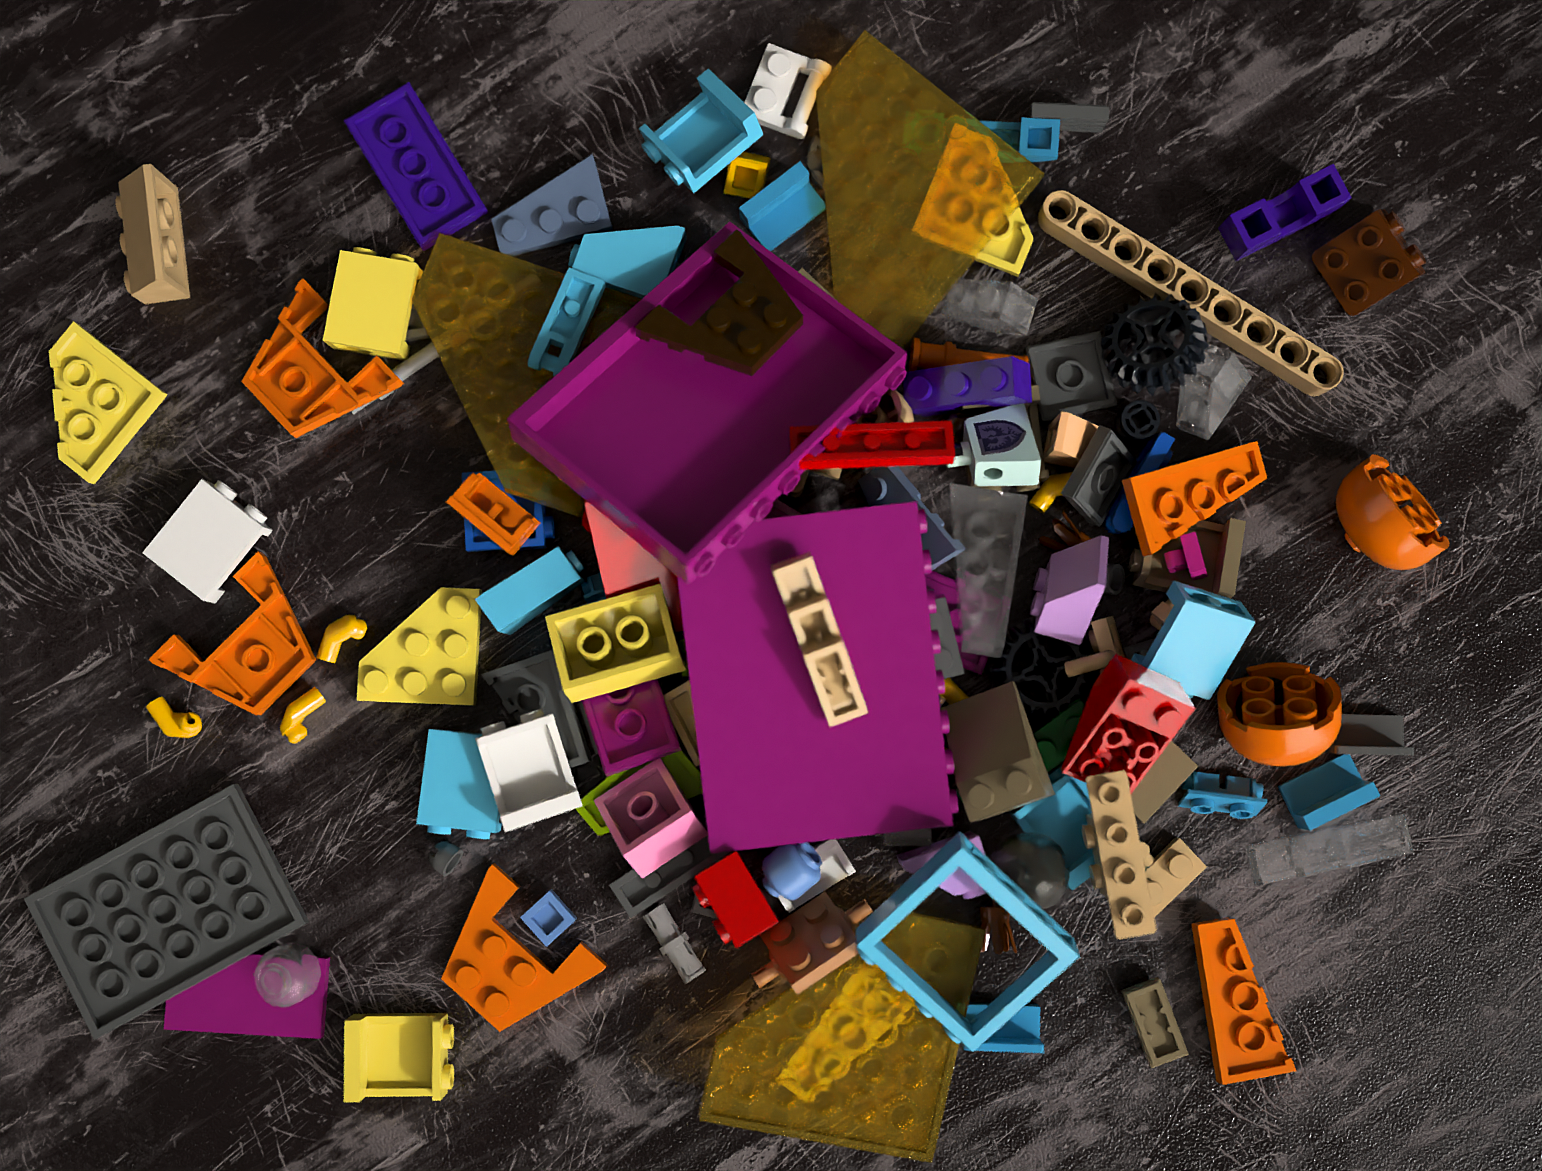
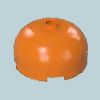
M1373 454L1352 469L1344 477L1338 488L1336 509L1339 520L1346 531L1345 538L1355 551H1362L1368 558L1383 567L1394 570H1409L1420 567L1446 550L1450 544L1449 539L1444 535L1440 538L1436 530L1442 524L1439 517L1405 475L1401 478L1394 472L1390 473L1386 469L1389 466L1388 461L1379 455ZM1411 499L1413 507L1406 505L1402 509L1399 508L1401 505H1403L1405 502Z
M1287 662L1250 666L1246 668L1249 674L1248 677L1233 681L1226 679L1221 684L1217 695L1221 731L1230 746L1251 761L1269 766L1302 764L1324 753L1332 745L1339 733L1342 721V697L1339 685L1332 677L1323 679L1310 673V666ZM1268 677L1283 681V705H1275L1274 682ZM1241 691L1243 724L1236 714V701Z

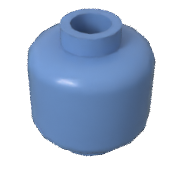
M808 842L780 845L763 860L762 870L765 877L762 879V882L767 891L774 897L781 895L786 899L796 900L820 880L822 860L817 851Z

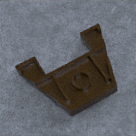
M736 229L714 250V261L739 279L691 326L658 304L635 326L636 336L641 340L650 342V339L666 343L668 349L680 353L688 350L703 355L705 361L753 376L803 325V314L743 234Z

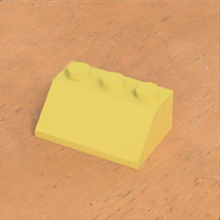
M661 583L545 616L562 688L572 703L686 671Z

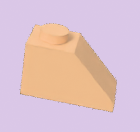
M1061 411L1049 424L1043 453L1044 462L1075 468L1099 426L1071 413Z

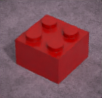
M734 851L694 876L698 884L693 886L692 889L704 909L710 905L714 909L718 918L713 921V925L725 944L732 940L736 948L779 922L737 851Z

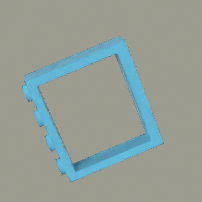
M961 832L957 833L856 928V949L859 955L868 964H877L885 972L887 980L895 989L900 992L905 990L914 998L918 1009L926 1017L931 1018L934 1016L943 1024L944 1031L952 1041L957 1044L962 1042L972 1052L1079 957L1075 939ZM959 867L1049 949L1044 956L972 1021H968L881 941L887 933Z

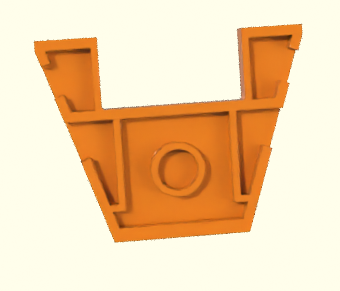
M303 278L294 289L297 293L288 308L284 306L278 317L280 323L270 340L266 339L241 381L295 438L355 410L404 384L377 355L349 382L345 381L302 335V332L329 308V304Z
M257 552L233 577L260 603V606L205 661L180 635L176 634L171 636L149 660L153 664L211 691L213 694L254 715H262L316 661V658L267 557L263 553Z
M494 863L487 870L441 980L500 1032L599 974L608 964L581 941L556 971L551 970L494 918L521 887Z

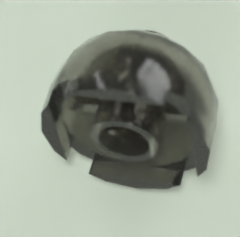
M1037 832L1014 834L1000 841L990 854L989 859L1043 910L1057 904L1066 892L1070 878L1069 868H1065V861L1062 857L1065 854L1062 848L1052 838Z

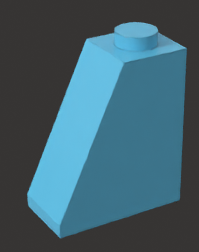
M670 226L584 234L581 244L573 246L568 265L572 269L605 280L606 291L639 302L676 269L687 239L685 228Z
M558 546L484 592L475 600L498 632L511 635L581 583L585 582L580 574L585 567L572 550L565 553Z

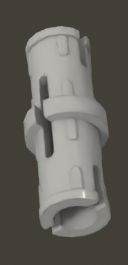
M664 903L643 916V919L652 929L662 946L659 950L663 955L667 954L684 984H687L706 971L687 941L689 939L686 931L682 933Z

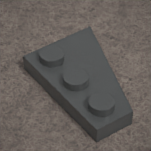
M553 650L481 674L488 685H492L503 700V706L509 714H513L519 724L522 723L520 715L538 709H543L544 715L553 713L570 768L593 761L575 704L569 700L563 691Z

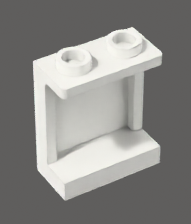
M201 479L142 553L201 600L216 603L225 592L220 586L262 535L269 536L273 530L264 524L267 517L261 511L250 504L244 508L236 502L234 498L238 494L220 480L213 484Z
M543 709L520 715L522 723L506 728L504 721L481 728L483 736L475 739L505 832L583 806L559 736L553 713L544 715Z

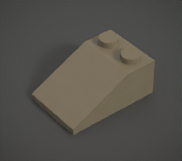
M1014 681L940 708V710L947 709L950 733L946 734L947 743L952 751L956 784L970 822L981 821L1055 795Z

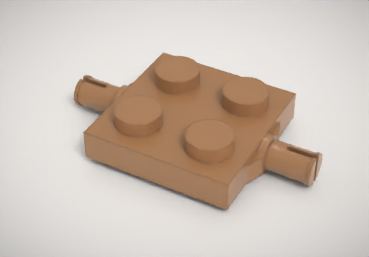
M823 892L760 934L769 949L771 961L754 973H751L753 979L761 989L762 986L780 975L783 979L789 981L796 994H799L858 954L856 949V932L853 925L869 914H872V909L863 898L844 912L843 909L834 905L826 892Z

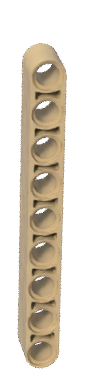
M1064 190L1050 193L1045 199L1038 213V223L1047 234L1150 298H1153L1156 292L1161 297V300L1164 301L1172 294L1178 303L1184 300L1181 294V287L1191 288L1196 294V301H1186L1190 304L1191 309L1196 308L1200 313L1201 320L1205 323L1208 334L1303 393L1310 396H1319L1336 387L1341 382L1344 375L1343 367L1336 357L1073 194ZM1052 206L1061 207L1066 213V218L1063 220L1053 218L1050 215L1049 208ZM1082 227H1093L1098 232L1099 239H1087L1082 233ZM1122 246L1127 248L1131 254V260L1119 259L1115 254V247ZM1155 266L1159 268L1163 273L1164 280H1153L1148 274V267ZM1214 307H1221L1227 311L1229 315L1228 322L1219 321L1215 317ZM1248 327L1256 328L1260 332V343L1253 342L1248 337ZM1281 347L1292 351L1294 355L1293 363L1285 362L1280 355ZM1315 367L1325 372L1327 376L1326 384L1319 383L1315 379L1313 373Z

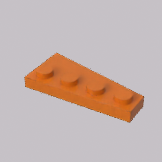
M1258 442L1247 443L1122 480L1142 556L1154 554L1162 548L1161 546L1172 539L1178 538L1200 520L1207 519L1226 503L1234 501L1266 480L1267 475Z
M1226 917L1191 923L1216 1082L1226 1085L1295 1072L1296 1068L1292 1058L1287 1056L1282 1044L1284 1039L1279 1026L1273 1022L1267 1007L1268 999L1263 987L1258 985L1252 968L1254 965L1235 919Z

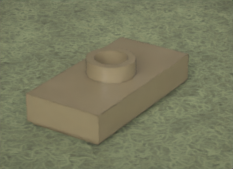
M1155 977L1121 990L1146 1060L1151 1068L1189 1055L1160 978Z

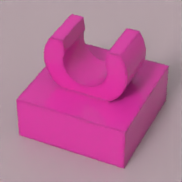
M1196 532L1180 536L1183 549L1164 553L1169 573L1189 568L1192 581L1208 577Z

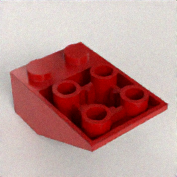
M1115 654L1093 684L1061 767L1062 773L1086 783L1085 779L1087 776L1122 770L1127 773L1130 793L1132 794L1195 710L1193 703L1180 682Z

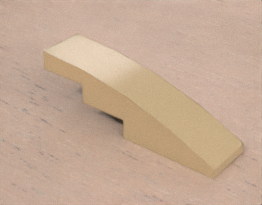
M810 552L772 565L773 574L829 726L832 727L867 714L866 704Z

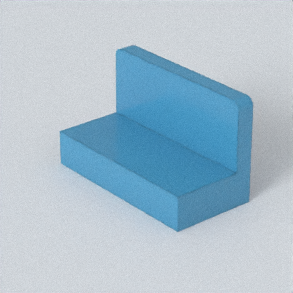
M799 161L740 206L739 216L755 239L766 249L772 251L826 209V203L809 183V172Z
M1341 754L1278 786L1297 827L1309 831L1381 796L1373 781L1362 780L1349 754Z
M960 1002V1013L968 1021H972L990 1003ZM1026 1004L975 1051L1044 1053V1043L1040 1040V1006L1038 1004ZM960 1043L963 1050L971 1051L965 1044Z

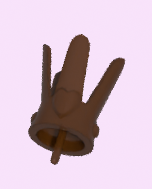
M1064 511L1062 512L1064 518L1076 533L1059 519L1055 518L1052 521L1055 533L1069 547L1091 539L1082 531H1078ZM1041 536L1039 538L1041 545L1055 552L1069 548L1048 537Z
M993 898V906L979 907L981 927L976 954L987 950L990 932L992 934L993 949L996 954L1000 955L1003 951H1009V940L1014 953H1017L1009 924L1010 913L1002 906H997V901Z

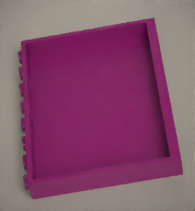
M729 221L511 414L507 420L512 439L688 585L697 575L702 577L707 574L715 564L716 557L726 547L728 549L733 548L743 537L745 529L754 520H762L770 511L774 500L782 493L788 494L795 488L799 482L800 475L806 470H799V461L806 454H812L816 457L822 451L825 452V447L822 445L823 439L830 435L831 430L837 427L843 431L849 424H854L863 414L868 416L875 410L881 396L889 389L895 390L903 382L907 373L905 370L907 352ZM736 229L743 234L803 314V325L753 376L705 361L703 355L688 350L680 353L668 349L666 343L650 339V342L641 340L636 336L635 326L658 304L691 326L739 279L714 261V250ZM820 425L790 454L789 426ZM841 432L837 433L835 436L839 438L841 436Z
M916 501L766 518L760 521L754 520L745 529L743 537L733 548L728 549L726 547L716 557L715 564L707 574L702 577L697 575L688 585L678 577L710 854L953 825L952 814L958 813V799L956 789H949L947 774L954 773L952 751L951 749H944L943 734L950 733L947 709L940 710L938 695L945 693L943 671L942 669H935L934 654L941 653L938 629L931 630L929 615L936 613L934 590H927L925 574L932 573L929 549L922 550L921 533H927V520L925 509H918ZM810 552L868 710L867 714L832 727L829 726L771 568L772 565Z

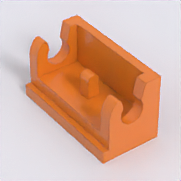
M480 472L477 475L472 473L446 501L512 556L515 555L541 523Z

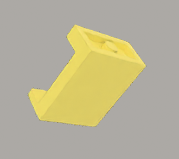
M354 247L353 252L340 250L323 341L332 349L405 361L408 359L410 346L405 342L416 282L417 279L422 280V269L417 263H414L412 257L402 254H391V258L376 256L377 253L373 250L361 247Z
M448 1013L353 1014L344 1021V1102H360L365 1097L432 1096L433 1101H441L448 1093V1089L453 1088L454 1066L453 1064H448V1049H452L454 1044L453 1024H448Z

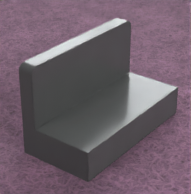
M1342 714L1339 733L1332 745L1324 753L1414 756V748L1404 747V716Z

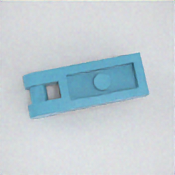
M570 267L568 268L530 353L528 367L538 371L544 368L552 371L553 376H555L574 360L606 288L605 280ZM550 345L562 348L559 357L548 353Z

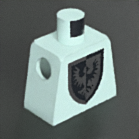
M1024 404L1011 405L970 417L964 421L963 442L954 443V464H946L947 468L969 465L973 483L977 486L1038 485L1041 458Z

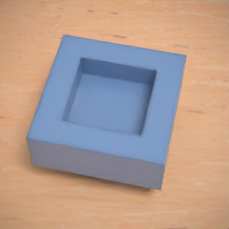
M552 889L520 917L546 947L577 919Z

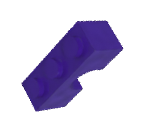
M1332 164L1299 180L1289 190L1271 200L1266 201L1263 198L1229 215L1218 229L1234 260L1238 261L1338 211L1352 197L1335 165Z
M1013 356L908 371L903 380L905 401L911 407L913 414L923 417L960 411L959 407L966 405L1002 407L1032 402L1030 363Z

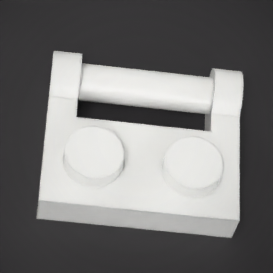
M768 43L744 103L755 112L760 125L794 138L804 139L808 130L806 122L821 84L823 80L828 79L832 67L822 60L809 59ZM799 72L808 75L792 118L782 116Z

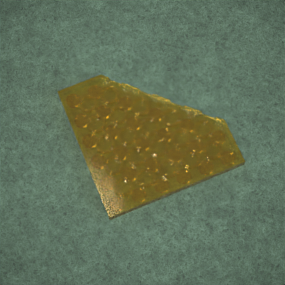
M864 30L816 90L834 298L900 348H903L1044 177V172Z
M439 233L412 297V302L506 493L580 517L585 505L583 497L512 439L507 420L511 414L554 377L552 371L544 368L538 371L528 367V359L566 274ZM606 287L575 358L641 299ZM550 345L548 353L559 357L562 348Z
M910 912L881 941L957 1011L966 1017L985 929L982 926ZM858 953L799 994H796L794 989L790 987L716 1036L698 1117L700 1121L932 1163L959 1044L949 1038L943 1029V1024L934 1016L928 1018L918 1009L914 998L905 990L900 992L895 989L887 980L885 972L877 964H868Z

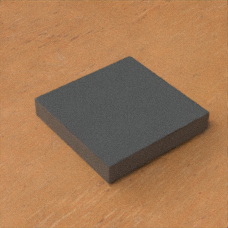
M1100 331L1024 348V354L1028 356V363H1030L1031 385H1039L1040 401L1037 404L1040 423L1053 421L1061 411L1077 416L1117 406L1112 379L1107 370V365H1104L1102 360L1103 350L1101 347L1102 336Z
M1099 425L1061 494L1088 523L1100 527L1123 488L1122 480L1127 479L1135 467L1136 459L1111 429Z

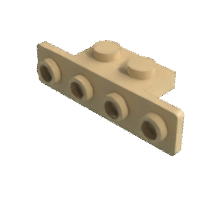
M1120 770L1087 776L1085 781L1092 814H1086L1087 824L1082 825V835L1086 849L1092 848L1095 864L1089 865L1093 888L1100 889V894L1108 898L1116 938L1123 939L1155 933V919L1127 773Z

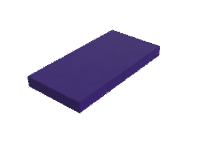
M409 82L343 120L423 251L488 213L482 200Z

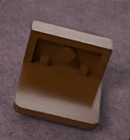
M1385 209L1376 210L1312 254L1313 262L1346 313L1350 316L1358 315L1402 286L1426 273L1422 267L1426 263L1423 254L1414 243L1408 246L1400 234L1405 231V228L1393 211L1387 214Z

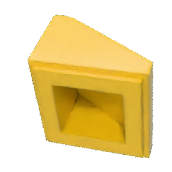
M742 152L728 165L724 193L751 199L763 190L770 158Z

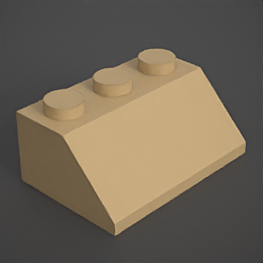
M142 165L119 181L120 196L116 197L117 212L120 218L123 219L124 233L120 234V245L123 254L127 256L128 270L124 272L126 289L131 296L144 304L190 298L178 187L153 165Z

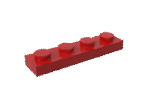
M952 421L849 424L843 431L835 427L830 431V435L823 439L822 445L825 447V452L822 451L816 457L812 454H806L799 461V470L954 464L955 447ZM820 425L789 426L790 454ZM841 432V436L837 438L835 435Z

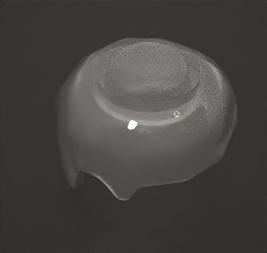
M286 943L264 954L259 959L253 975L256 990L263 1000L274 1007L284 1008L299 1003L312 995L317 989L321 971L318 958L308 947L296 943Z

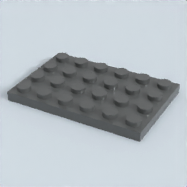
M232 784L24 898L94 1040L309 923L239 784Z

